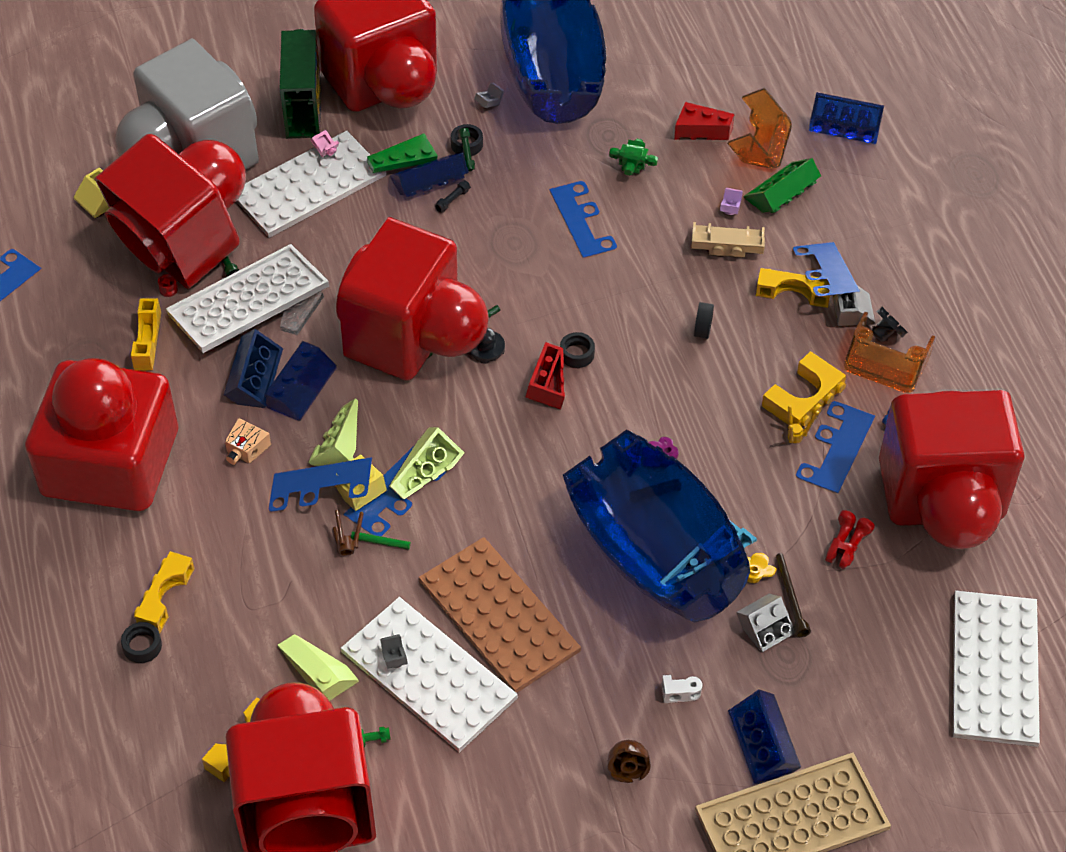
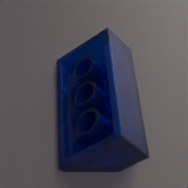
M816 92L809 131L876 144L880 132L884 105Z
M456 153L392 174L390 178L400 195L410 197L416 195L417 190L422 189L424 192L433 189L432 185L438 184L442 186L448 184L450 179L454 178L455 181L465 178L464 174L469 173L463 153Z
M302 341L265 393L267 408L301 421L336 370L337 365L319 347Z
M758 689L728 710L754 784H761L794 773L801 768L774 694Z

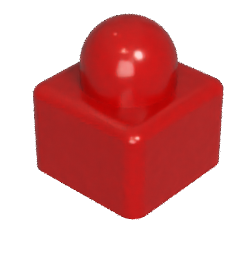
M318 0L316 2L314 16L320 71L349 110L359 112L381 102L395 108H410L420 104L430 95L437 75L436 11L428 0Z
M146 134L94 178L109 206V209L105 211V217L124 245L150 270L158 274L165 270L188 290L239 246L240 239L227 210L239 199L244 190L246 171L238 153L225 143L215 140H202L189 145L178 154L157 136Z
M392 217L386 219L370 244L362 246L353 256L343 275L337 295L336 313L341 325L343 356L405 381L412 380L417 375L431 352L445 357H456L472 351L483 340L488 328L489 317L484 300L472 287L458 281L456 243L451 239Z
M88 358L79 361L66 360L59 363L54 370L25 442V449L39 492L45 497L133 511H142L150 507L179 429L169 381L162 374L120 368L114 363L100 358Z
M1003 390L941 391L935 393L903 394L892 400L879 454V463L889 517L894 524L900 526L923 525L927 533L935 541L953 549L976 547L987 541L994 534L1000 520L1007 514L1025 458L1010 393Z
M286 683L274 687L261 697L253 710L250 722L236 724L228 729L225 738L233 811L243 852H338L345 847L367 844L376 838L361 723L356 710L349 707L334 709L329 699L318 689L303 683Z

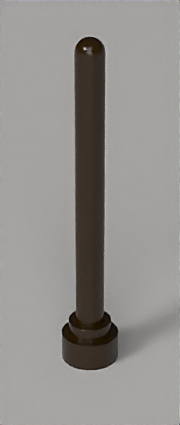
M778 553L776 560L795 619L793 630L796 637H806L811 633L809 623L802 617L784 555Z

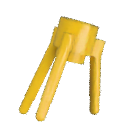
M788 406L789 430L787 438L789 443H800L802 438L807 436L809 429L819 415L818 411L815 412L805 429H803L801 425L793 424L792 407Z

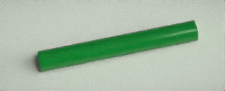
M352 531L351 539H354L355 531ZM360 533L358 539L360 541L408 550L411 546L409 541Z

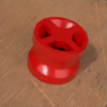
M164 274L158 278L159 290L162 296L172 297L177 293L176 278L173 275Z

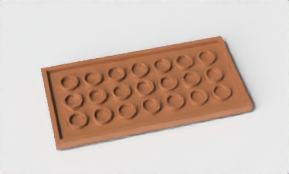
M485 537L419 576V582L507 686L516 693L581 651V646Z

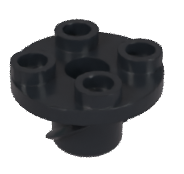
M882 306L876 311L883 318L876 326H872V333L876 339L885 342L888 341V338L895 331L902 338L908 333Z
M487 328L483 340L469 353L483 364L496 360L505 352L504 338L499 333Z

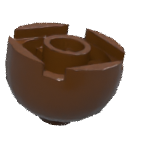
M623 740L616 743L609 752L607 760L608 771L611 772V776L620 782L632 783V779L640 777V780L648 775L651 768L648 750L641 743L635 740Z

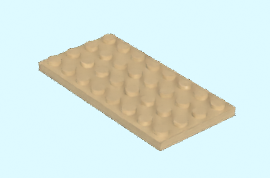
M854 752L695 807V811L714 852H827L890 830L891 824Z

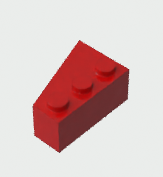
M685 102L675 125L674 140H680V137H690V140H696V137L707 138V140H729L733 130L735 114Z

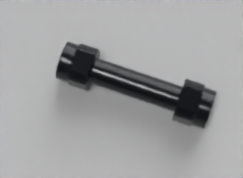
M466 180L461 181L457 184V189L445 199H439L435 204L436 210L438 212L448 209V204L460 194H466L471 188L469 182Z

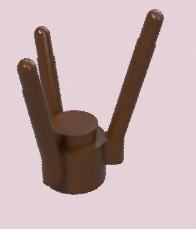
M335 510L337 528L333 527L338 554L342 556L352 555L354 549L358 548V539L364 513L360 512L353 541L351 536H343L339 510Z

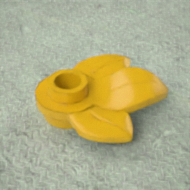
M755 553L751 558L740 555L738 558V567L743 570L745 580L750 583H757L762 577H772L777 570L774 566L768 565L769 560L764 553Z

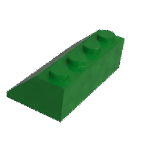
M813 158L793 161L744 195V198L761 212L774 213L780 209L782 204L791 202L793 196L802 194L805 191L804 188L816 184V180L821 177V174Z

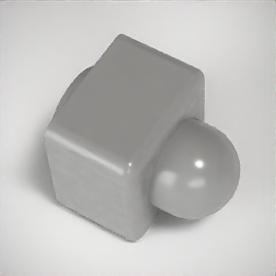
M191 38L135 68L133 77L140 106L128 112L118 125L115 142L119 156L144 135L153 134L178 154L195 142L215 140L233 148L243 161L245 170L259 162L254 131L257 126V116L245 86L227 64L222 61H216L196 40Z

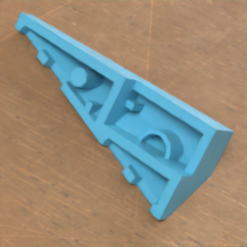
M729 520L704 545L700 543L659 582L660 588L665 589L756 542L757 538L746 529H740Z

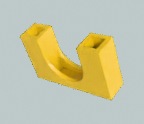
M811 351L799 361L797 374L812 383L818 390L817 394L809 398H798L775 384L763 395L762 407L786 424H789L788 406L792 407L793 424L805 427L816 411L820 413L823 406L830 404L837 393H841L846 387V375Z

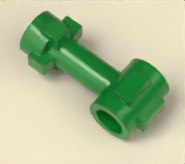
M379 727V731L365 734L363 729H361L364 747L366 746L365 742L381 740V743H385L391 740L389 727Z

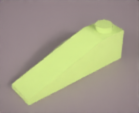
M356 398L342 406L332 421L334 426L323 435L324 442L321 446L317 445L308 463L314 466H323L354 459L358 400Z
M429 427L417 441L389 487L402 499H405L431 480L436 479L440 474L453 468L464 452L438 427Z
M295 634L278 644V648L308 685L321 691L329 701L359 682L347 665Z

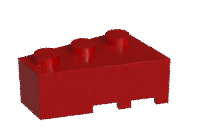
M545 342L525 396L560 410L565 398L562 347Z

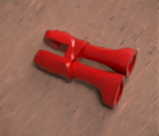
M842 510L838 516L841 526L837 537L833 538L825 560L833 563L839 552L843 554L839 567L845 569L853 562L854 553L860 541L873 532L875 525L867 518H860L856 524V516L850 511ZM856 524L855 531L849 543L845 542L849 533L852 531Z

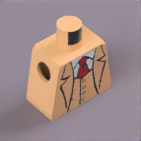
M239 418L225 442L227 452L229 453L226 456V460L232 465H235L239 459L251 463L271 445L269 433Z

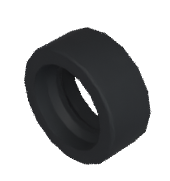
M463 124L454 128L451 132V148L456 154L464 156L462 143L457 141L459 139L458 130L462 128H468L470 137L476 139L474 143L469 144L471 156L476 155L482 150L483 133L481 129L471 124Z
M699 302L694 337L709 338L714 304Z
M573 332L564 336L561 340L560 347L563 348L564 363L567 366L582 368L593 361L595 343L589 335L582 332ZM572 345H582L588 349V352L583 355H572L566 349Z
M138 622L132 624L125 629L121 636V645L125 656L135 663L152 661L161 651L162 641L159 631L150 623ZM139 635H149L154 640L149 648L142 651L133 650L129 646L131 640Z

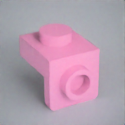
M326 130L310 140L322 157L327 154L328 156L333 155L339 145L338 140L334 142Z

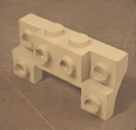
M693 222L691 249L709 250V255L745 257V253L764 254L765 227H762V230L749 229V226L746 229L711 227V223H708V226L696 225V222Z

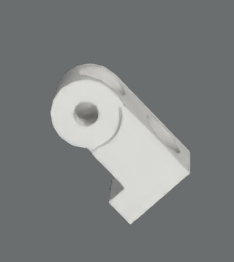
M663 675L661 687L664 703L697 700L701 695L702 681L693 676L688 677L686 680H672L671 675Z

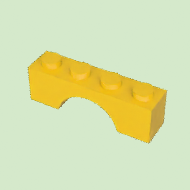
M760 268L756 296L774 299L781 292L796 291L803 294L808 299L810 305L828 308L830 295L817 296L813 288L830 284L827 279L809 280L806 275ZM819 288L817 291L819 293L826 294L830 290L827 288Z
M140 298L138 336L137 341L133 342L131 351L134 370H153L161 318L158 298Z
M170 551L167 558L162 560L161 568L158 574L154 575L150 589L145 591L141 605L134 612L136 623H150L158 629L159 634L161 633L169 618L166 606L161 603V599L170 588L187 584L194 571L191 557Z
M256 697L243 712L245 723L250 722L253 710L260 700ZM215 743L202 758L205 770L225 782L230 777L226 744Z

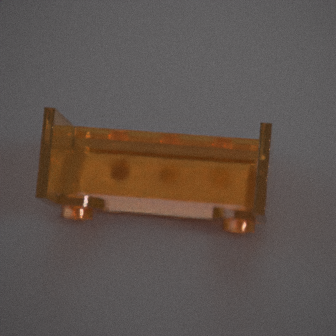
M762 88L742 96L744 102L751 109L749 120L756 128L754 136L749 133L730 140L727 144L742 162L774 169L781 165L792 129V123L788 115L766 88Z
M864 312L851 340L844 368L852 374L905 393L914 391L931 356L935 336H931L926 348L912 346L906 354L871 342L873 332L865 327L868 312Z

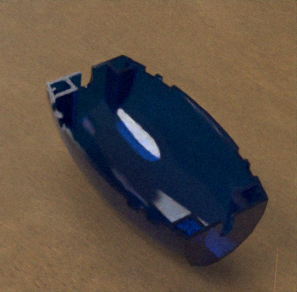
M501 0L500 26L502 41L510 72L525 103L536 116L549 123H571L587 116L598 103L606 73L605 39L595 5H592L590 0Z
M626 429L600 448L602 458L598 463L594 464L592 458L588 456L563 474L573 506L597 548L628 582L664 608L694 623L707 620L727 608L746 586L750 574L749 560L743 544L736 533V529L730 522L726 512L708 488L675 457H670L663 452V449L659 446H653L648 443L647 439ZM697 546L699 547V551L693 558L698 560V565L706 562V566L681 581L676 580L677 576L694 570L689 562L680 573L665 583L666 586L660 583Z

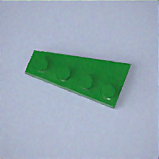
M425 133L367 156V163L371 171L377 173L437 161L438 155Z

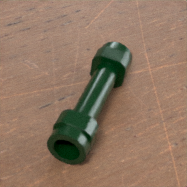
M462 128L458 130V137L462 140L465 158L463 167L465 171L475 170V161L471 158L468 140L470 132L468 128Z

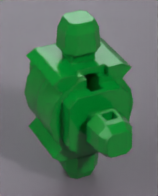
M638 138L635 140L628 139L627 145L623 144L621 150L619 148H611L609 152L611 158L619 159L622 171H624L625 175L629 176L633 173L639 174L641 169L645 170L646 164L648 166H657L658 157L651 154L648 155L649 149L645 148L646 143Z

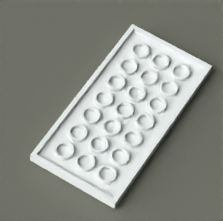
M345 131L332 138L334 142L337 140L339 142L337 151L333 155L328 156L327 154L322 157L314 147L245 183L244 190L236 202L270 238L386 176V171L373 173L367 163V156H370V154L348 131Z
M290 244L166 308V311L171 319L204 353L329 287V281Z
M955 591L953 640L954 738L1039 746L1037 599Z
M400 597L341 647V652L459 753L518 698L516 692ZM400 634L408 664L402 665L399 668L387 669L380 639Z

